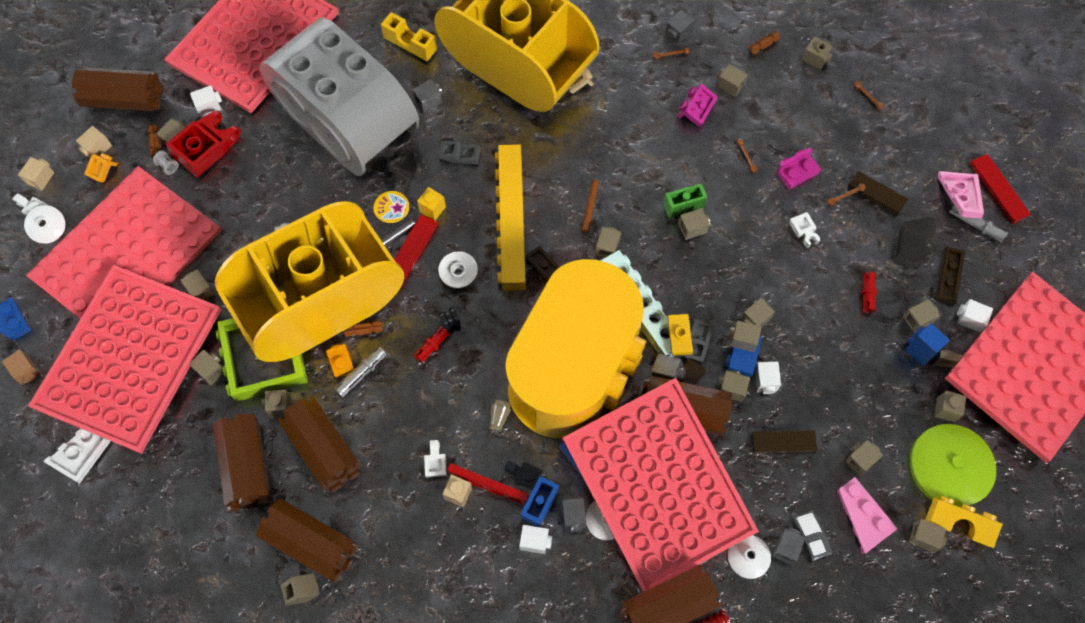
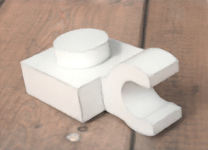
M18 193L12 199L17 202L18 206L24 208L21 212L25 216L37 206L48 205L35 197H32L29 201Z
M430 440L431 455L424 456L425 477L447 476L446 455L440 454L438 440Z

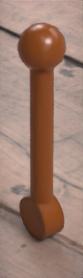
M685 47L683 48V50L665 52L660 54L658 52H654L653 59L658 60L660 57L681 53L688 54L689 48Z
M855 82V89L861 90L876 105L877 109L883 108V104L874 99L862 87L861 82Z
M738 139L737 145L741 147L750 165V172L755 173L758 167L753 164L743 145V139Z
M859 184L857 188L836 198H830L828 204L833 206L836 201L859 190L864 191L866 187L864 184Z

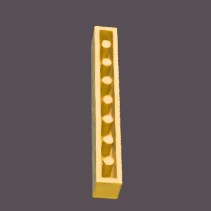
M521 144L498 145L499 152L495 153V164H499V169H495L496 180H499V186H496V197H500V202H496V214H500V219L496 220L497 231L501 233V237H497V248H501V254H497V264L501 266V272H498V284H502V291L526 290Z

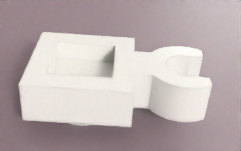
M808 212L790 219L789 223L798 238L804 237L805 247H810L811 242L809 239L814 240L815 244L819 243L820 237L813 233L816 230V226Z

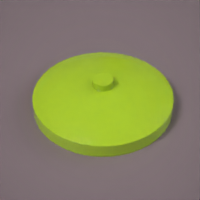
M954 424L937 425L921 434L912 446L909 457L910 471L918 488L929 499L933 500L934 497L941 499V496H945L955 500L954 504L962 507V504L971 506L981 501L991 491L996 480L995 458L987 443L972 430Z

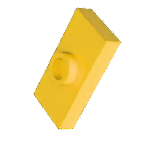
M688 314L668 315L672 356L693 354Z

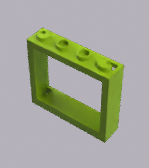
M233 318L217 322L218 330H216V336L222 345L219 348L221 359L225 361V366H222V369L229 383L226 385L228 396H232L236 402L264 395L265 391L282 390L308 383L303 357L300 354L292 357L295 373L238 388L227 331L238 329L239 327Z

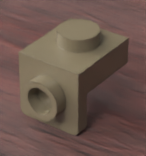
M941 350L934 357L933 365L953 369L963 355L956 354L951 350Z

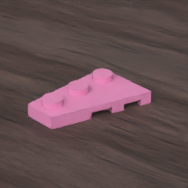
M939 171L937 178L962 217L982 219L984 210L978 174Z
M856 477L837 490L844 510L850 518L853 532L858 538L863 555L897 530V527Z

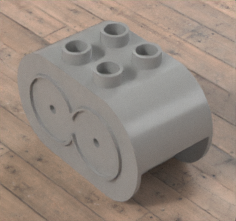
M320 17L259 64V70L264 82L287 114L346 169L357 176L363 175L366 171L365 164L405 130L413 132L419 127V117L415 106L396 78L336 24L326 18Z

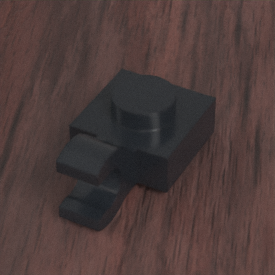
M508 460L504 467V471L517 476L515 483L531 490L534 489L543 470L526 462H523L520 467Z

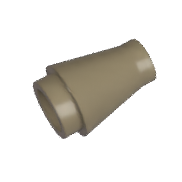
M495 400L494 404H491L490 429L502 431V427L511 411L510 403Z

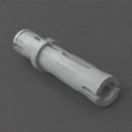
M955 205L949 212L982 231L981 234H987L999 241V243L1008 234V232L993 225L992 221L988 222L983 218L962 217Z
M377 346L370 355L362 358V362L334 389L344 397L366 374L375 369V366L387 356L386 352Z

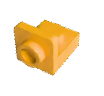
M101 153V155L92 154L84 175L104 183L110 167L117 166L118 162L113 161V157L105 153Z
M337 344L326 350L336 379L348 375L354 370L345 344Z

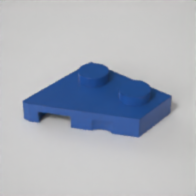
M12 297L0 303V333L14 341L31 331L18 304Z

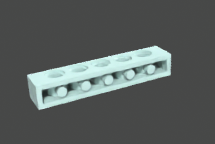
M618 250L602 259L601 261L623 270L635 282L643 302L648 305L643 307L641 331L658 354L674 357L671 352L670 338L664 339L661 337L663 333L669 335L668 319L663 312V307L658 300L655 301L651 289L643 284L639 272L633 270L630 266L628 257ZM656 318L659 322L653 323L649 319Z

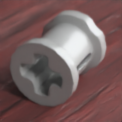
M164 150L157 152L153 157V163L160 166L166 175H171L178 169L179 163L176 160H172Z

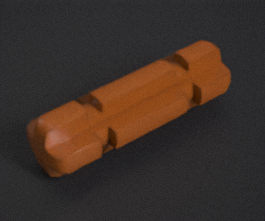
M773 31L749 45V53L755 55L779 41V33Z
M150 125L148 127V133H150L148 135L149 148H151L149 156L151 159L161 149L160 139L156 135L160 130L157 125Z
M380 320L373 321L371 324L370 322L357 323L344 330L343 333L345 337L353 336V334H371L372 331L378 333L383 331V325Z

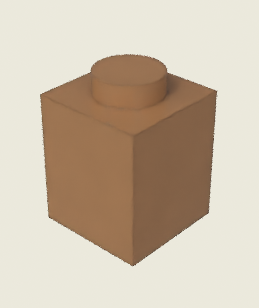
M20 349L1 361L13 379L21 385L32 382L36 376L41 374L30 357Z

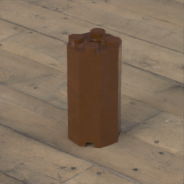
M81 67L75 70L72 79V88H76L73 98L81 107L143 111L159 110L160 97L164 93V85L160 83L155 71Z
M650 376L649 379L645 378L641 395L670 380ZM679 382L704 431L724 436L727 429L724 428V422L728 423L732 406V399L730 398L732 393Z
M314 396L309 397L311 401H306L305 398L300 399L284 410L283 414L285 416L283 419L279 417L278 422L325 491L330 489L331 492H335L342 487V483L348 479L353 480L360 474L358 469L361 465Z
M254 414L233 415V420H227V417H224L213 424L224 504L227 507V512H236L240 509L252 512L258 510L259 505L270 503L272 497L259 420Z
M281 498L270 506L267 511L270 515L267 519L263 517L259 523L256 533L259 539L333 583L338 581L342 571L347 572L353 562L350 558L356 552L359 546L358 543Z
M699 565L621 602V608L618 613L623 623H689L720 608L722 604L721 601L716 602L715 598L719 597V594L707 571L702 573L701 570L704 567Z

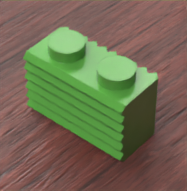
M699 183L665 193L663 206L668 218L671 219L672 217L675 218V216L678 217L701 208L704 209L707 195L703 185Z

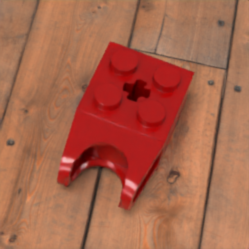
M213 111L197 122L193 121L166 143L170 156L196 178L224 156L240 137L241 129L237 126L229 127L225 130L217 129L223 118L222 113L219 111Z

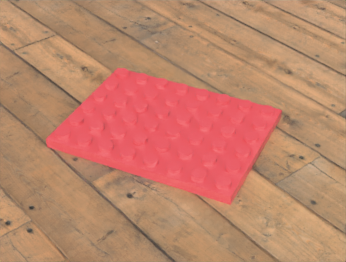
M219 0L164 60L166 64L205 87L212 86L214 92L218 91L220 96L252 113L270 92L260 73L259 64L318 18L323 17L332 21L339 11L337 7L324 0Z
M138 166L26 276L81 319L113 265L169 286L218 236L222 229Z
M113 265L28 407L142 454L189 370V363L199 352L222 309L220 306Z
M1032 272L1026 277L945 379L1045 463L1052 460L1085 414V313Z
M676 378L562 438L643 592L694 568L759 532Z

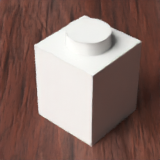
M212 86L190 93L200 117L206 116L213 111L222 110L219 104L222 102L218 91L214 92Z
M970 299L965 305L962 304L959 307L957 323L981 332L988 326L993 308Z
M758 362L754 369L757 392H763V394L775 393L781 386L778 362Z
M523 525L520 550L545 554L546 548L550 549L552 536L548 535L549 529Z

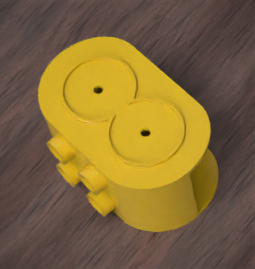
M457 0L452 7H442L435 15V28L440 40L449 53L463 67L518 103L534 111L546 112L552 109L599 53V40L592 23L576 5L568 0Z
M343 201L326 205L236 251L218 270L215 278V288L256 357L265 362H277L298 356L375 314L397 294L404 281V272L399 264L394 261L369 224L362 209L355 203Z
M576 260L558 268L547 282L506 358L509 402L517 418L530 430L549 438L562 439L566 435L600 418L605 408L614 411L620 404L625 392L624 387L628 380V376L623 373L631 377L634 376L642 360V352L647 342L638 337L644 312L642 296L635 282L623 270L599 260Z

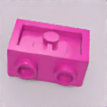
M703 84L692 87L687 92L688 97L679 106L678 109L680 111L677 114L679 118L685 115L698 127L703 124L718 98Z
M811 147L806 150L801 149L793 157H787L779 163L776 173L789 190L820 173L821 168L811 157L813 151Z

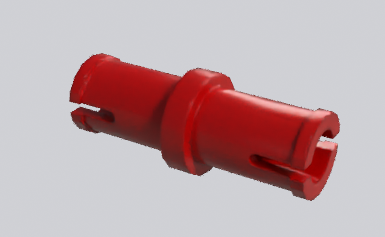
M867 272L863 273L861 295L863 296V312L870 313V310L872 313L876 312V295H878V290L875 289V272H869V275Z
M439 326L430 338H426L424 344L413 354L414 358L423 364L433 351L436 352L439 349L440 343L449 336L448 331Z

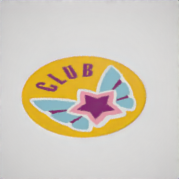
M385 192L375 200L374 213L383 222H399L408 214L409 201L400 192Z

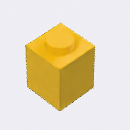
M430 187L417 200L419 212L433 220H436L446 208L444 196Z

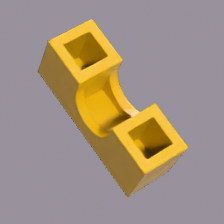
M392 12L380 24L383 38L425 61H428L437 50L435 35L422 28L417 33H414L408 28L405 19Z
M941 496V499L933 498L925 519L926 521L946 528L947 531L951 532L956 521L967 519L969 522L967 537L994 548L1003 525L996 520L997 516L985 511L981 515L975 512L976 508L966 504H962V507L954 504L955 500L945 496Z

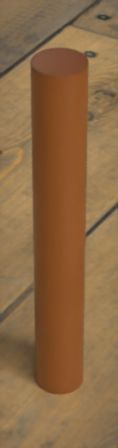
M595 179L591 181L581 229L584 233L589 232L599 184V181Z

